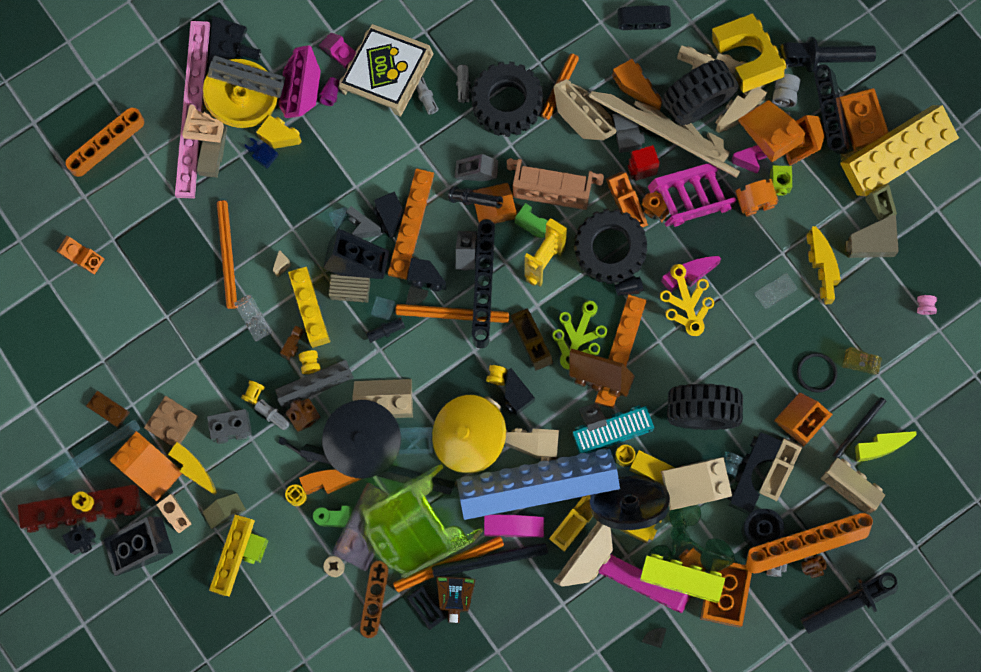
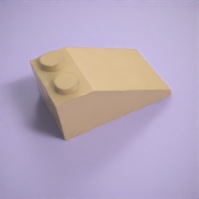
M723 457L710 458L661 471L664 486L670 495V510L732 496Z

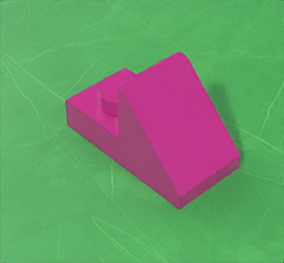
M330 33L319 44L322 50L345 69L348 68L349 62L356 55V51L344 42L343 37L335 33Z
M756 145L734 153L732 163L751 172L758 173L760 167L756 159L762 160L767 156Z

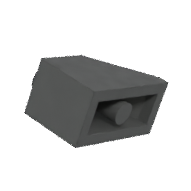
M483 154L457 160L455 179L471 181L496 179L498 160Z
M458 231L456 269L464 271L475 269L477 231Z

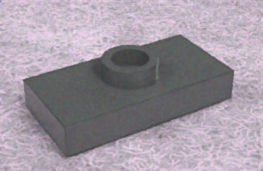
M597 403L579 408L580 416L588 431L607 425L606 419Z

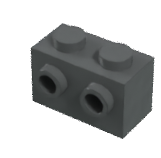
M246 409L207 416L210 438L213 442H217V444L227 443L229 439L234 438L236 440L247 439V436L252 435L249 413Z

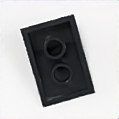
M338 228L328 243L323 268L340 276L383 279L389 251Z
M146 517L104 539L114 576L149 565L173 554L162 517Z

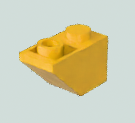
M271 115L268 116L256 132L258 138L273 149L299 145L302 142L300 133L295 128H288L283 120L278 117L274 118Z

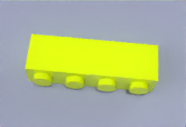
M651 554V557L646 556L640 581L719 603L725 578L721 577L722 574L719 572H702L701 567L690 565V568L682 566L680 561L671 559L668 562L664 561L662 556Z

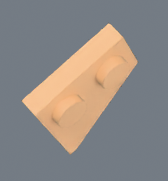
M190 105L182 135L184 139L220 143L224 125L221 121L213 119L209 114L198 111L194 105Z

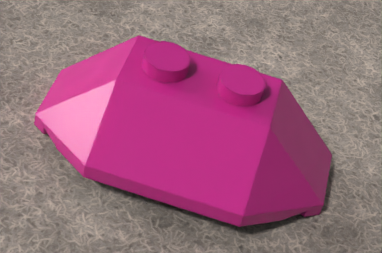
M309 45L296 47L283 70V76L286 79L278 105L285 118L300 117L316 106L321 70L312 47Z

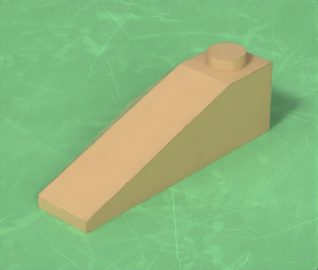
M506 429L504 445L534 458L541 459V461L556 460L559 430L532 429L531 433H527L523 429H514L511 432H508Z

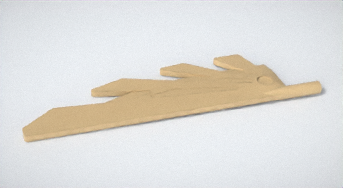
M593 91L590 93L589 97L704 159L736 178L738 177L740 171L724 163L730 152L724 149L723 139L708 132L707 137L709 140L701 136L692 123L681 126L676 125L653 106L635 101L634 105L641 109L638 110L612 94Z

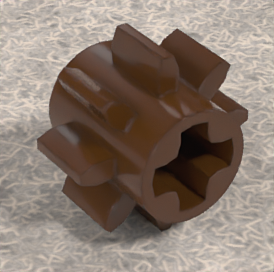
M816 554L804 558L805 561L801 563V567L805 575H810L811 578L824 575L823 570L826 569L827 565L823 556H817Z

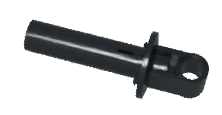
M809 37L806 43L787 42L779 48L781 58L784 59L786 67L806 66L808 72H814L818 63L874 62L876 59V48L874 45L818 46L815 37Z
M886 572L866 583L857 577L858 585H856V590L800 618L805 630L810 634L866 605L874 613L877 612L875 603L893 595L898 590L896 576ZM886 580H891L894 582V585L887 588L883 586V583Z

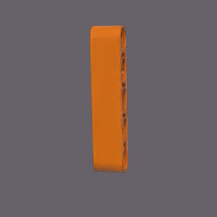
M136 108L127 109L66 159L68 170L77 177L84 175L141 129L144 125V118L139 110ZM138 116L135 121H131L132 117ZM119 128H123L122 132L116 133ZM104 140H109L107 144L102 145ZM95 151L92 156L87 157L89 152ZM76 163H80L79 167L73 169Z

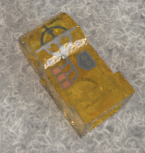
M849 347L846 350L842 367L875 375L879 374L882 358Z

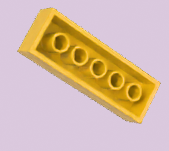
M932 105L845 159L840 164L856 195L868 196L874 190L892 181L959 137L943 105Z

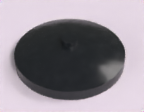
M355 400L341 405L330 415L323 430L322 444L328 461L337 471L352 478L365 479L383 473L394 463L401 447V431L393 414L384 406L369 400Z
M640 476L618 477L620 489L592 494L590 497V509L593 517L601 524L618 530H638L653 526L663 520L670 510L668 490L659 482Z

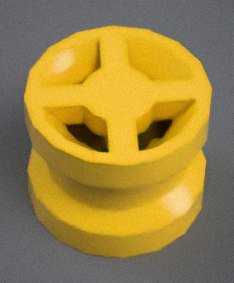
M490 365V375L487 376L486 381L491 384L504 386L506 382L504 378L508 373V369Z

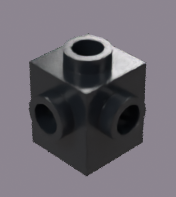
M77 524L70 528V532L62 535L70 553L74 555L80 552L84 554L90 551L92 546L96 544L94 530L84 524Z

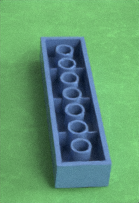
M600 449L592 453H580L576 456L560 457L556 460L541 461L531 465L524 464L520 467L504 468L500 471L484 472L480 475L464 476L456 479L464 520L620 489L618 472L610 449Z

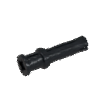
M452 186L448 192V199L452 203L462 202L464 205L473 203L498 209L502 207V204H497V202L503 203L501 196L475 193L469 188L463 190L457 186Z

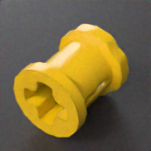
M249 380V387L241 398L256 405L260 392L265 387Z
M77 492L72 497V504L76 509L87 512L92 509L94 499L85 492ZM82 498L86 499V501L83 502L84 505L80 504L83 501Z

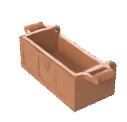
M509 158L507 160V169L516 170L513 183V197L518 199L587 210L591 184L602 185L604 180L603 174H595L592 171H589L587 181L586 176L522 166V159L513 160Z

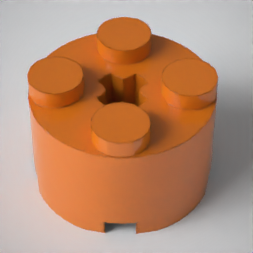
M766 179L746 185V190L741 191L739 188L735 191L741 211L745 213L746 217L756 214V211L761 208L764 211L773 209L779 201L772 179H769L767 182Z

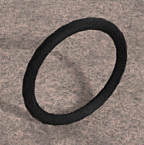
M808 354L801 359L797 366V378L800 384L811 392L827 391L837 380V367L834 361L825 354ZM822 357L831 364L834 374L829 385L816 389L805 384L801 377V367L807 359Z

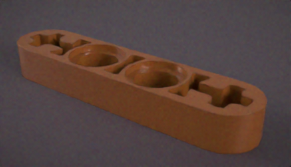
M382 561L374 562L369 573L360 626L361 634L368 639L374 638L378 634L389 573L388 566ZM379 565H382V568L385 569V572L380 574V579H384L383 583L377 580L372 581L373 577L377 579V572L374 569L378 568ZM375 584L380 585L382 588L379 595L371 593V587ZM370 604L378 606L377 614H368L367 608ZM366 616L371 619L377 618V622L372 621V627L375 628V631L371 632L370 635H367V631L364 630V627L369 626V620L365 621Z

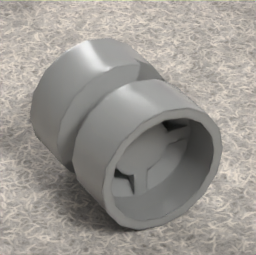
M784 74L783 78L775 81L776 90H774L772 99L775 105L785 108L796 106L797 91L800 85L799 77Z

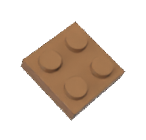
M165 396L144 429L173 447L176 442L182 443L198 419V416Z

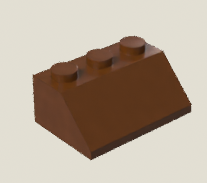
M575 349L570 350L569 376L575 381L576 385L581 387L586 385L592 386L591 389L597 392L605 390L608 391V394L617 398L620 395L627 397L635 375L624 364Z

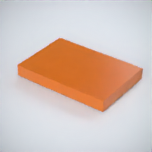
M874 88L840 96L844 121L854 150L864 148L889 133Z

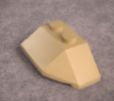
M567 79L554 86L558 113L583 139L605 140L617 132L614 128L612 117L597 101L589 97L590 94L586 90L572 84Z
M597 522L553 582L560 586L588 583L590 580L595 579L599 573V568L610 559V553L613 551L611 528Z

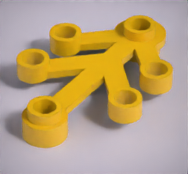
M674 264L670 269V274L673 278L677 279L683 300L673 296L668 290H663L660 293V299L685 310L688 318L677 314V311L673 308L667 309L665 316L669 320H675L683 324L689 335L699 336L705 328L703 319L708 310L714 306V300L710 297H705L702 300V307L697 315H695L694 307L703 291L709 287V283L705 279H699L696 283L697 287L690 298L684 278L686 268L681 264ZM678 268L682 270V274L679 276L675 273ZM701 281H705L706 286L704 288H700L699 286ZM664 293L669 294V298L666 300L662 297ZM707 299L711 300L710 306H705ZM670 311H674L675 313L674 317L672 318L668 317V313ZM695 323L698 324L697 330L692 329V325Z

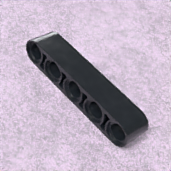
M821 64L816 67L814 77L827 144L833 152L843 155L849 149V142L836 75L830 67ZM828 72V75L822 78V74ZM831 89V93L825 96V92ZM835 106L834 111L828 113L830 107ZM834 124H838L836 130H832ZM842 141L841 146L835 148L836 143Z

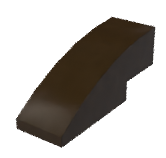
M526 308L510 315L535 371L553 364L551 354L529 309Z

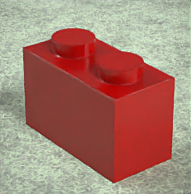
M654 145L632 151L628 171L630 176H634L635 181L657 175L659 159Z

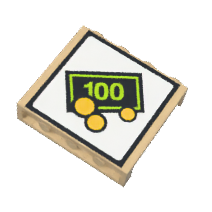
M372 24L370 29L365 32L362 44L357 47L354 59L349 62L347 72L340 79L339 88L343 95H346L347 92L354 93L390 107L395 115L401 117L434 53L430 45Z

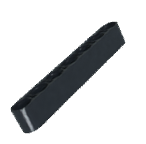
M489 219L480 221L477 233L472 341L474 346L480 349L487 347L490 342L495 225ZM487 228V229H490L491 231L488 232V233H485V232H483L482 230ZM483 246L490 247L488 250H482L481 248ZM486 263L489 267L482 268L480 265ZM481 281L488 282L486 286H481L479 283ZM480 299L487 300L485 304H481L478 301ZM479 317H485L486 321L479 322L477 319ZM478 335H484L486 337L483 340L476 339Z

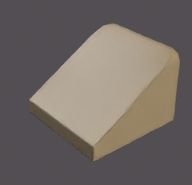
M281 251L278 252L273 267V272L277 277L291 266L289 259Z

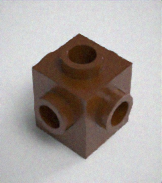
M309 398L302 401L300 399L294 401L290 405L291 408L286 412L297 432L312 427L321 418Z

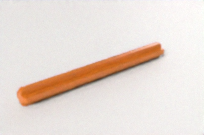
M222 200L217 202L226 306L228 309L237 308L228 203Z
M397 304L396 306L397 315L473 321V309ZM491 311V322L508 323V312ZM479 317L477 320L486 321V318Z
M496 537L432 566L483 556L503 547V540L501 537ZM432 566L394 582L395 590L401 592L433 578Z

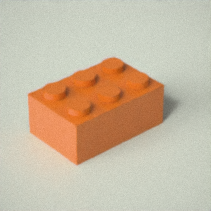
M713 558L710 563L709 573L710 571L721 573V577L725 578L719 603L703 601L700 620L740 628L743 626L752 573L746 569V565Z

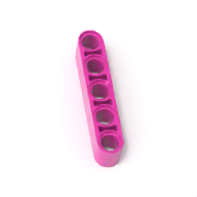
M612 555L598 570L600 574L679 613H683L690 598V595L640 581L643 570Z

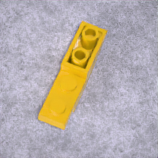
M812 226L809 233H807V244L811 246V251L808 254L809 262H812L813 268H820L818 269V279L822 280L820 298L824 300V304H832L835 300L834 285H838L841 281L837 260L824 235L816 226Z

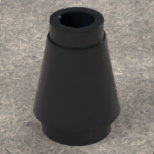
M633 276L615 285L618 296L640 294V292L644 291L640 276Z

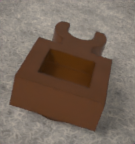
M294 327L291 336L288 337L280 352L283 358L290 360L291 356L294 357L299 348L297 346L298 341L304 333L302 328Z

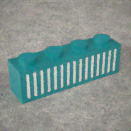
M638 405L631 408L628 413L618 412L613 414L611 419L606 420L607 425L588 431L586 425L578 426L573 431L572 436L579 454L592 453L652 432L654 425L647 407L641 408Z

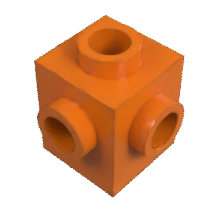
M648 193L643 198L644 214L651 219L655 217L660 222H663L670 212L661 193Z

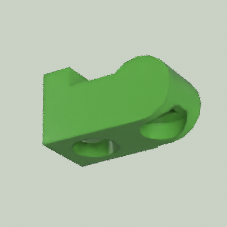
M525 203L515 217V223L534 236L544 238L548 221L532 214V207Z
M342 506L341 511H328L326 508H318L313 513V519L318 525L323 527L350 528L352 508L350 506Z

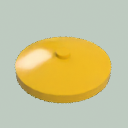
M231 59V61L267 71L255 62L244 59ZM208 74L204 80L203 100L206 108L213 117L228 126L249 128L259 125L273 113L276 107L277 97L208 77Z
M463 395L448 402L437 415L432 430L433 447L440 461L448 468L461 473H476L493 464L499 457L506 439V425L500 410L491 401L476 395Z

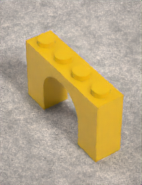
M754 14L712 29V41L719 53L739 46H751L762 53L756 60L735 67V79L743 93L784 77L786 63L783 58L779 57L776 46L771 44L769 34L763 31L761 21L757 20Z
M639 450L629 471L642 477L653 479L664 486L661 471L675 467ZM655 525L638 530H620L644 543H647L649 539L653 540L657 532L654 529Z

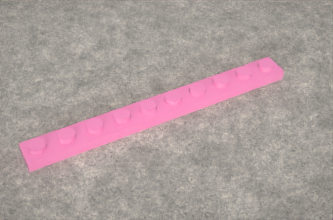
M191 21L175 189L176 198H195L200 140L184 139L182 134L189 106L194 105L198 111L203 113V84L207 68L210 34L209 22Z

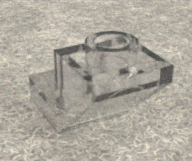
M251 294L234 303L255 341L272 333Z

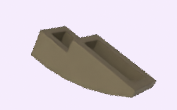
M224 126L220 143L203 141L197 166L199 176L218 178L220 162L223 159L227 126Z

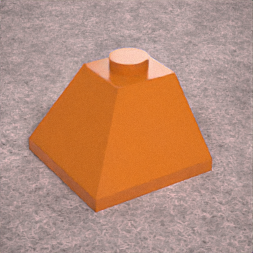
M805 115L796 121L805 132L802 144L785 154L789 165H793L821 150L825 132L819 116Z
M508 183L473 191L503 198V203L497 202V204H502V207L499 209L474 204L479 223L483 219H489L494 224L515 219L516 209Z

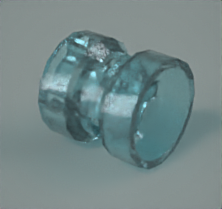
M725 452L723 458L727 475L736 478L738 467L742 465L744 459L734 453Z

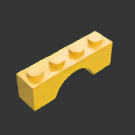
M307 267L288 272L310 345L314 348L330 343Z

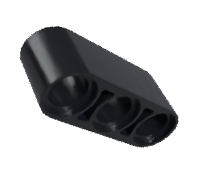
M666 5L621 7L617 10L618 28L620 30H653L671 27L670 7Z

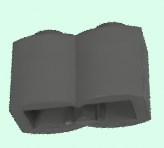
M619 113L613 114L612 119L614 128L617 131L615 135L619 153L642 149V143H645L643 132H640L638 128L641 125Z

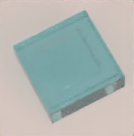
M377 296L371 315L390 321L395 301Z

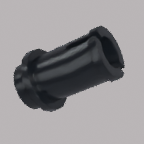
M245 43L239 44L237 55H240V58L244 56L259 61L261 49L246 46Z

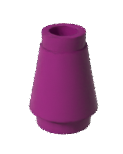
M330 77L319 95L320 102L323 105L333 106L337 102L338 79Z

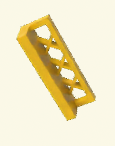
M234 515L209 591L230 597L255 520Z

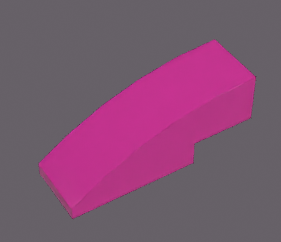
M719 256L705 257L682 264L686 268V275L684 277L686 283L691 287L719 265L721 258ZM678 268L675 271L676 275L679 276L682 274V270L680 268ZM670 272L662 277L661 282L670 292L679 287L677 279L673 278Z
M484 516V535L544 537V517Z

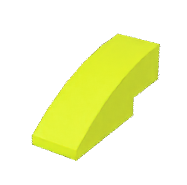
M916 431L877 434L873 437L874 442L858 443L855 446L856 461H868L892 453L917 435Z

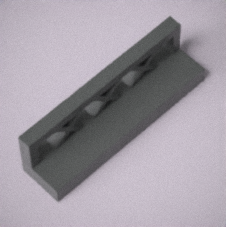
M217 56L213 57L208 72V77L277 98L281 96L286 79L284 76Z
M344 360L277 388L275 391L282 408H285L298 399L302 401L349 381L354 377L347 361Z

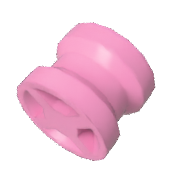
M931 295L917 297V302L919 303L917 308L918 314L932 315L937 313L935 308L937 297Z

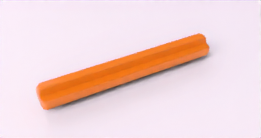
M573 53L569 55L555 85L565 79H570L579 60L577 55ZM554 87L541 112V117L546 120L550 119L557 105Z

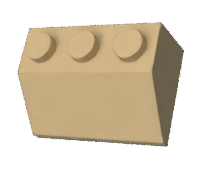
M412 379L354 381L353 401H373L388 409L395 418H413Z
M837 458L820 479L863 513L871 514L878 508L885 497V494L882 493V488L877 484L868 482L866 480L867 477L860 471L856 472L850 468L851 464L848 461Z

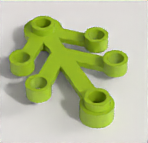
M586 301L583 304V316L577 332H575L571 323V315L568 312H563L560 315L559 320L564 325L572 342L570 350H578L580 345L597 338H604L607 334L606 327L600 325L595 331L584 335L590 317L597 313V304L594 301ZM592 305L594 309L589 311L586 307ZM568 316L569 320L563 321L562 317ZM557 329L553 332V339L557 342L562 352L560 364L564 369L569 370L570 363L566 361V358L570 357V350L564 341V332ZM603 329L605 333L600 335L597 331ZM560 333L562 337L557 339L555 334ZM592 343L588 349L582 352L598 355L600 346L597 343ZM591 347H597L598 351L592 352Z

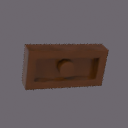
M98 390L86 405V407L117 428L121 426L130 413Z

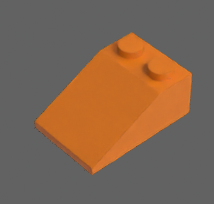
M770 100L738 119L771 162H774L803 143L805 132L791 116Z
M137 431L110 459L115 466L156 501L182 475L179 472L180 469Z

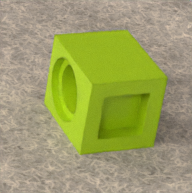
M773 166L770 171V179H772L776 194L779 196L787 195L792 189V166ZM777 179H784L786 184L778 183Z
M251 533L243 555V561L254 564L255 561L261 563L269 540Z

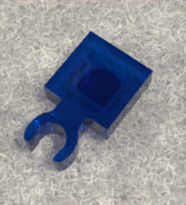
M250 138L254 145L249 147L245 144L246 149L249 152H254L252 158L268 169L279 156L278 152L264 142L259 146L254 138Z

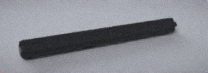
M545 543L444 563L432 566V573L434 577H440L547 555L548 548Z

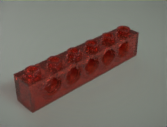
M135 485L89 492L87 494L93 497L94 505L91 510L81 514L76 513V508L72 504L73 495L18 505L20 528L25 531L27 530V533L38 532L39 528L46 527V529H56L58 525L66 524V526L77 525L78 521L83 520L86 523L96 522L97 518L101 517L113 519L118 514H124V516L135 515L136 511H141L139 488ZM82 498L83 501L80 504L84 505L83 502L86 501V499ZM122 498V505L116 508L115 501ZM103 502V508L100 511H96V504ZM63 508L64 515L58 518L57 512L59 509ZM44 512V519L38 521V514Z

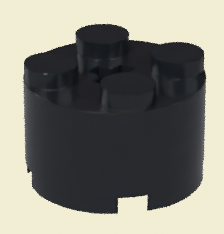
M757 509L746 517L741 533L744 541L753 548L781 539L784 535V523L781 516L774 510ZM765 526V532L761 533L759 531L760 527Z

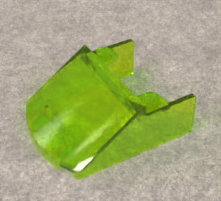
M442 464L415 479H411L363 511L366 522L365 530L371 545L382 561L390 569L394 568L401 573L403 578H407L473 543L483 532L482 528H479L465 535L460 527L454 525L445 529L425 496L433 489L431 478L443 468Z

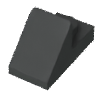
M352 206L346 211L349 217L348 221L354 226L358 225L352 233L359 238H369L382 234L381 228Z

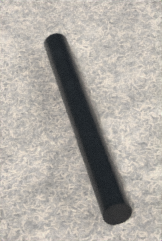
M883 397L877 400L832 456L835 459H840L887 402Z

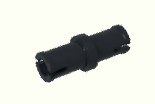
M399 317L389 323H381V326L365 333L369 342L372 343L385 336L388 338L390 334L405 329L402 318Z

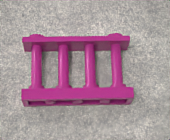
M708 163L655 178L648 185L650 193L657 191L661 193L671 214V217L664 223L666 227L670 225L676 227L687 220L718 211L724 213L731 209V206L737 200L735 197L725 199L715 178L719 168ZM705 178L709 181L718 200L717 203H709L700 179ZM690 182V184H693L703 207L694 209L684 187L685 183ZM669 188H677L687 210L686 212L678 213L669 194Z

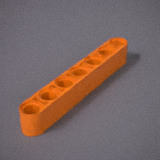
M859 513L753 547L748 552L746 569L751 573H760L865 539L870 533L873 519L866 513Z

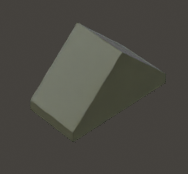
M886 183L874 190L865 199L878 221L891 215H897L889 184Z
M238 493L217 499L203 511V514L211 529H214L234 518V515L246 511V508Z

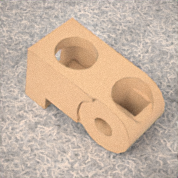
M170 494L157 504L160 511L178 533L192 525L174 495Z

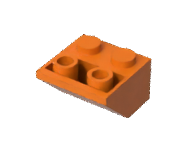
M799 393L774 422L804 447L833 414L818 401Z

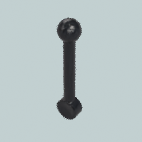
M284 437L279 439L280 445H286L300 455L301 451L288 443ZM305 458L307 462L313 461L312 459Z

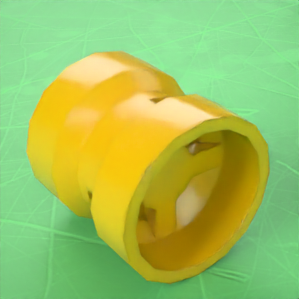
M305 351L298 355L300 362H302V374H313L321 370L320 364L317 363V351Z
M621 445L615 454L616 463L622 467L630 466L635 458V451L629 445Z
M295 484L287 488L285 497L291 505L298 507L306 502L307 494L301 486Z

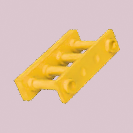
M551 218L546 223L545 239L534 256L528 253L525 255V278L533 286L537 284L541 287L543 284L544 268L553 255L558 254L561 256L565 251L567 228Z

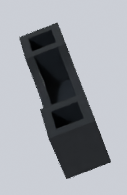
M762 432L758 436L753 437L750 443V447H753L750 454L746 453L742 462L745 465L743 472L739 471L735 479L737 486L735 490L731 489L732 496L727 497L730 500L728 506L748 515L753 512L760 496L752 484L751 476L753 469L758 464L773 462L782 441Z

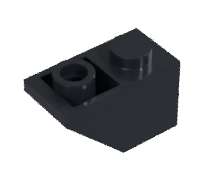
M395 191L375 199V207H373L376 217H381L383 222L380 224L383 233H388L390 238L394 237L403 215L402 206Z
M411 258L407 278L408 285L416 289L428 287L436 292L446 290L445 280L431 261Z

